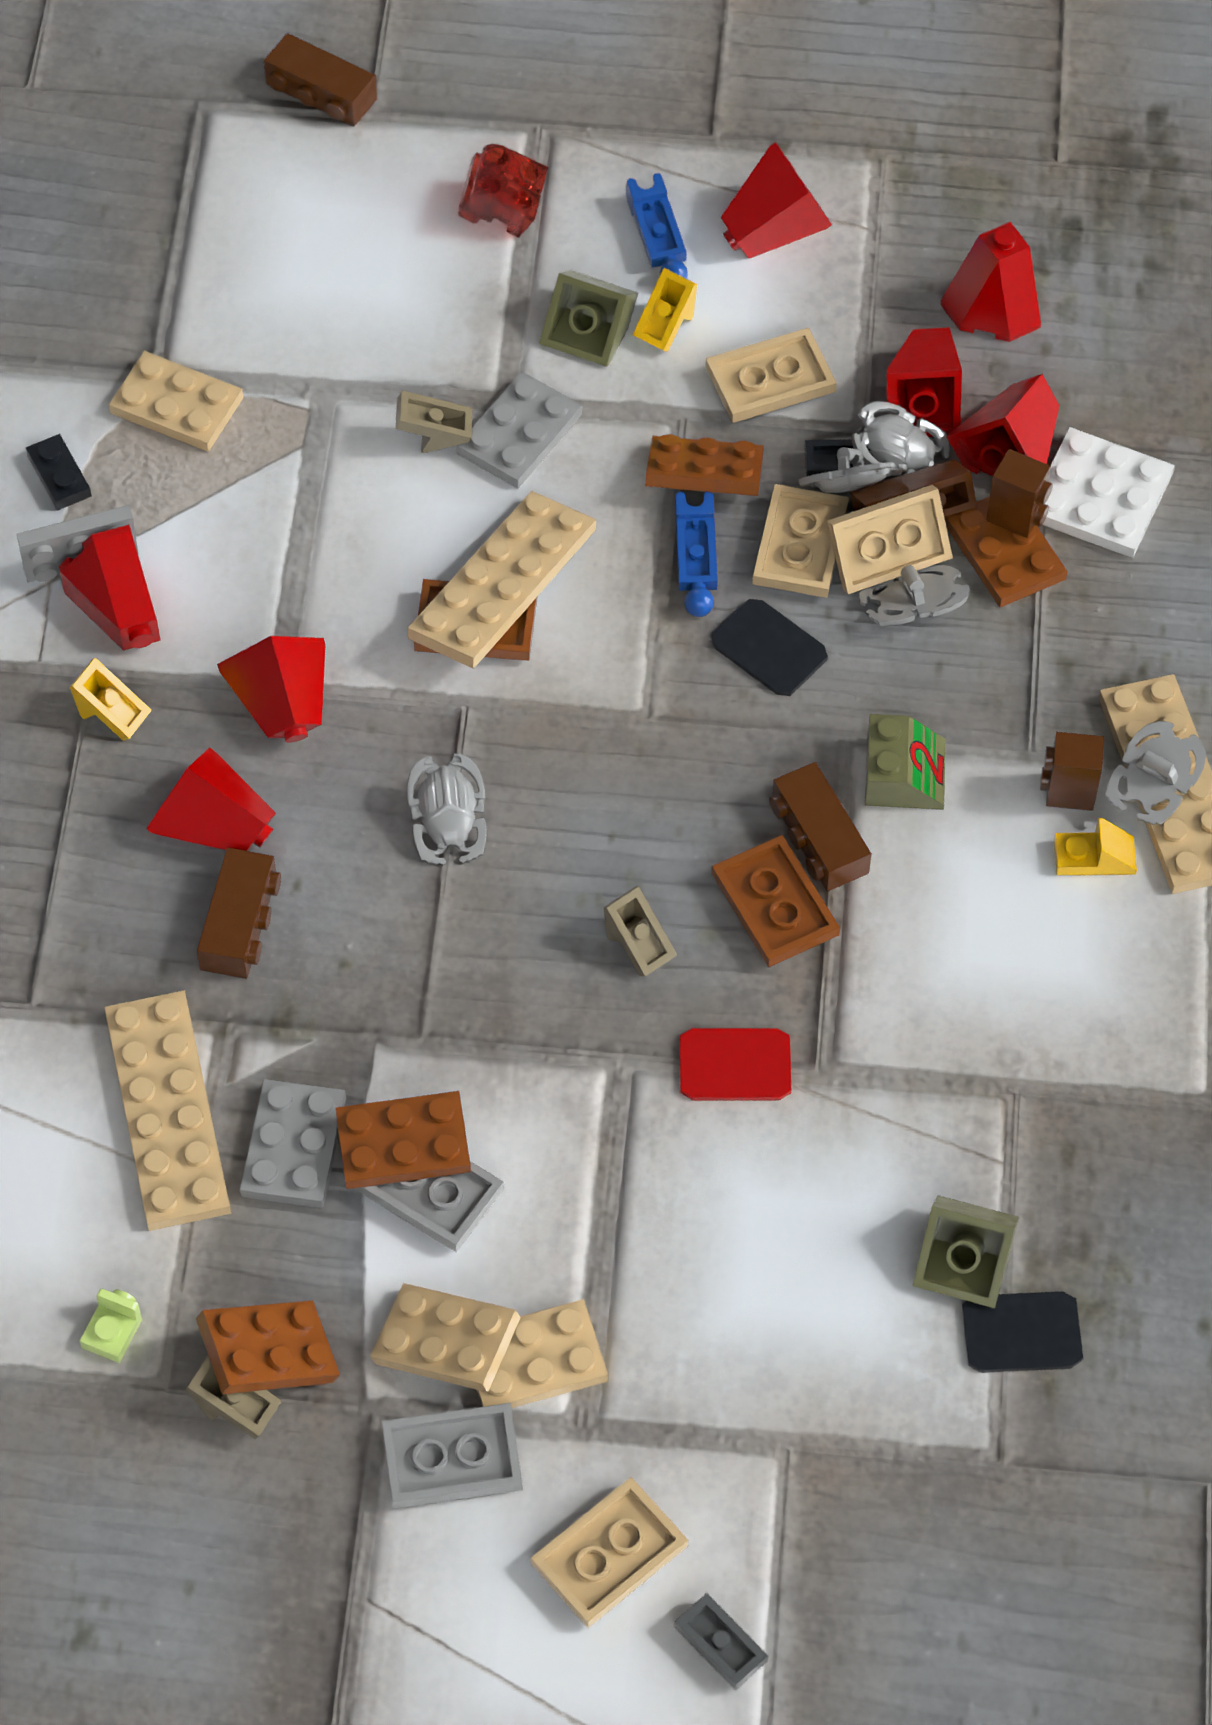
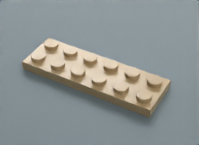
M531 491L408 627V639L474 669L595 532L596 519Z
M1174 674L1100 690L1099 701L1121 759H1123L1126 747L1135 734L1144 726L1153 722L1167 721L1173 723L1174 727L1172 730L1175 737L1180 738V740L1190 738L1193 734L1199 738ZM1157 734L1149 736L1140 741L1136 745V747H1139L1142 743L1149 739L1160 737V735ZM1189 751V757H1191V770L1189 774L1192 775L1195 770V756L1192 751ZM1207 757L1204 768L1195 785L1191 786L1185 795H1182L1178 790L1174 793L1183 798L1180 806L1172 816L1161 825L1146 823L1172 894L1212 886V770ZM1166 800L1158 803L1156 806L1151 807V809L1154 811L1163 810L1169 802ZM1138 803L1141 813L1147 814L1143 806Z
M185 990L104 1007L149 1231L231 1214Z

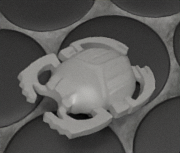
M875 401L865 405L857 414L862 419L865 428L864 432L859 433V435L857 433L852 435V444L854 449L862 451L863 462L867 465L885 462L895 463V466L897 464H906L907 471H905V475L934 466V454L939 453L940 450H942L944 460L949 457L950 442L946 437L947 434L933 423L924 419L917 420V425L914 426L915 416L906 412V409L898 405ZM884 411H888V412H893V413H895V414H885V415H881V416H879V417H877V418H875L874 415H873V414H875V413H877V412H884ZM925 432L930 433L935 438L936 445L928 438ZM866 446H868V448L870 449V452L873 454V456L869 453V451H868V449H867ZM901 473L896 474V475H893V476L899 477V476L901 475Z
M842 447L837 452V471L799 479L798 483L801 487L812 486V488H820L824 493H841L870 486L886 477L907 471V465L897 464L895 466V463L891 462L864 465L861 450Z
M907 565L902 568L901 576L897 577L898 581L894 582V579L859 592L861 605L865 606L868 602L867 599L880 606L877 609L878 613L868 609L866 614L875 623L884 626L914 621L917 614L920 618L931 615L935 617L953 611L966 602L969 597L970 588L969 585L955 584V578L961 577V572L956 568L945 565H932L916 571L912 565ZM884 589L878 595H873L876 591Z
M1167 721L1147 724L1135 734L1128 743L1122 759V763L1129 766L1125 768L1119 764L1114 769L1105 794L1110 803H1113L1120 811H1126V805L1122 801L1139 803L1147 814H1137L1138 821L1143 820L1145 823H1151L1152 825H1161L1177 810L1183 797L1174 793L1178 790L1182 795H1185L1190 787L1195 785L1206 760V751L1202 741L1195 734L1191 735L1190 738L1180 740V738L1175 737L1172 730L1174 727L1173 723ZM1152 735H1160V737L1149 739L1142 743L1139 747H1136V745L1143 739ZM1189 751H1192L1195 756V770L1192 775L1189 774L1191 770ZM1121 778L1127 780L1126 795H1122L1118 790V783ZM1166 800L1169 802L1163 810L1154 811L1151 809V807L1156 806L1158 803Z
M458 753L452 755L453 759L447 766H439L436 762H433V757L431 756L422 758L411 769L407 782L408 807H410L412 819L422 818V824H413L412 827L414 844L420 860L426 861L428 864L433 863L435 866L438 864L444 866L446 864L445 858H439L436 855L442 854L448 846H455L461 852L468 853L460 856L458 861L462 864L466 861L471 862L473 859H478L479 856L484 855L487 824L484 817L475 819V813H484L485 787L478 766L470 758ZM462 769L466 770L474 779L478 788L477 793L467 777L460 773ZM426 773L428 776L422 782L417 798H414L415 786L420 776ZM472 828H476L477 839L475 843L470 847H466L465 841L468 838V834ZM423 833H428L432 837L434 843L437 844V850L427 848L423 841Z

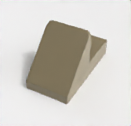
M402 390L397 398L395 429L422 435L421 453H429L468 443L472 433L473 408Z
M635 886L603 907L609 941H618L622 944L639 976L646 977L677 956L676 951L639 886Z
M208 1355L186 1388L209 1419L213 1421L220 1415L254 1439L260 1436L282 1401L267 1390L222 1394Z

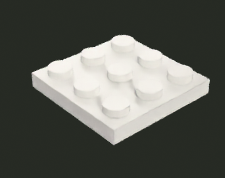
M1069 427L1051 464L1048 482L1053 483V488L1045 503L1049 506V511L1042 525L1133 558L1173 475L1175 465Z

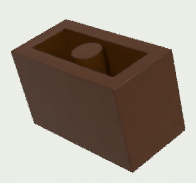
M1008 449L992 478L986 521L1028 538L1035 525L1042 526L1049 511V506L1045 503L1053 488V483L1048 482L1051 466Z
M1056 731L1054 746H1046L1044 767H1042L1040 790L1047 791L1046 806L1087 811L1094 810L1102 773L1104 736Z

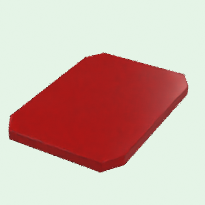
M691 1028L680 1035V1093L693 1101H779L791 1094L790 1035L778 1028Z

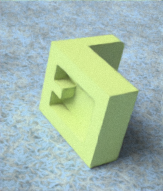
M100 1288L96 1295L99 1305L80 1339V1345L85 1350L120 1363L142 1321L139 1304L133 1296L122 1290L115 1289L113 1292Z

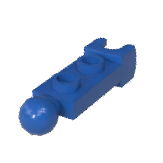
M660 173L653 175L654 185L649 189L640 188L633 178L628 179L626 182L627 203L632 216H634L651 268L662 266L659 275H661L663 268H666L687 279L688 270L683 263L686 261L687 251L667 197V189Z
M678 492L675 496L679 591H689L684 598L687 612L695 617H703L709 614L714 607L713 596L708 590H717L718 584L714 495L712 492H705L703 503L694 507L686 502V496L683 492Z

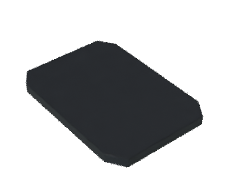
M748 599L711 635L714 647L718 652L776 695L791 696L828 660L825 646L763 600Z
M1063 1291L999 1294L995 1308L970 1301L962 1304L968 1366L981 1373L1071 1369L1083 1360L1077 1300Z

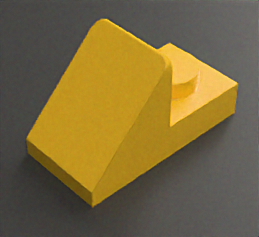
M663 268L632 335L668 352L683 319L691 321L693 318L697 284Z
M93 658L70 686L80 716L86 719L96 715L123 741L130 739L152 711L96 658Z
M1098 818L1095 833H1055L1056 875H1130L1137 872L1134 836L1103 818Z

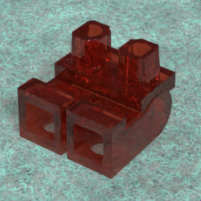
M486 145L483 147L481 154L476 152L471 159L459 203L458 215L472 223H477L480 219L490 223L495 218L508 225L506 232L519 238L535 221L541 198L540 194L543 191L549 167L503 145Z

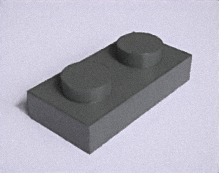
M708 1593L701 1597L674 1623V1628L735 1691L768 1662V1655Z

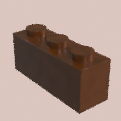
M286 33L264 59L267 85L278 92H284L300 100L307 106H313L329 114L336 120H342L352 126L359 122L378 99L375 74L289 33Z
M953 459L851 491L850 497L853 512L930 485H934L939 490L944 517L975 508L977 503L971 471Z
M816 762L773 779L772 796L769 797L772 811L778 819H784L788 826L790 841L795 849H802L807 858L806 865L809 873L815 881L820 879L825 890L828 892L869 874L872 853Z
M227 848L197 948L201 971L247 979L251 964H258L262 949V942L258 941L261 930L267 931L271 920L272 909L268 906L271 895H278L281 884V873L276 872L274 856Z

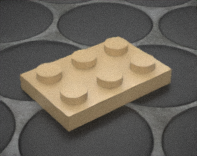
M809 328L706 358V369L732 423L836 392L837 383Z
M144 351L109 403L110 414L209 452L244 397L242 388Z
M775 484L752 584L828 598L836 558L827 521L847 514L849 497Z
M934 485L827 521L842 589L847 594L900 577V572L904 566L912 565L918 571L953 558L939 490Z
M403 1283L370 1357L376 1365L488 1392L518 1325L520 1316L515 1309Z
M584 1299L520 1316L518 1325L489 1391L477 1390L482 1407L510 1403L511 1408L608 1382V1372Z
M630 1477L532 1556L531 1565L584 1625L589 1628L687 1548L689 1540L635 1480Z

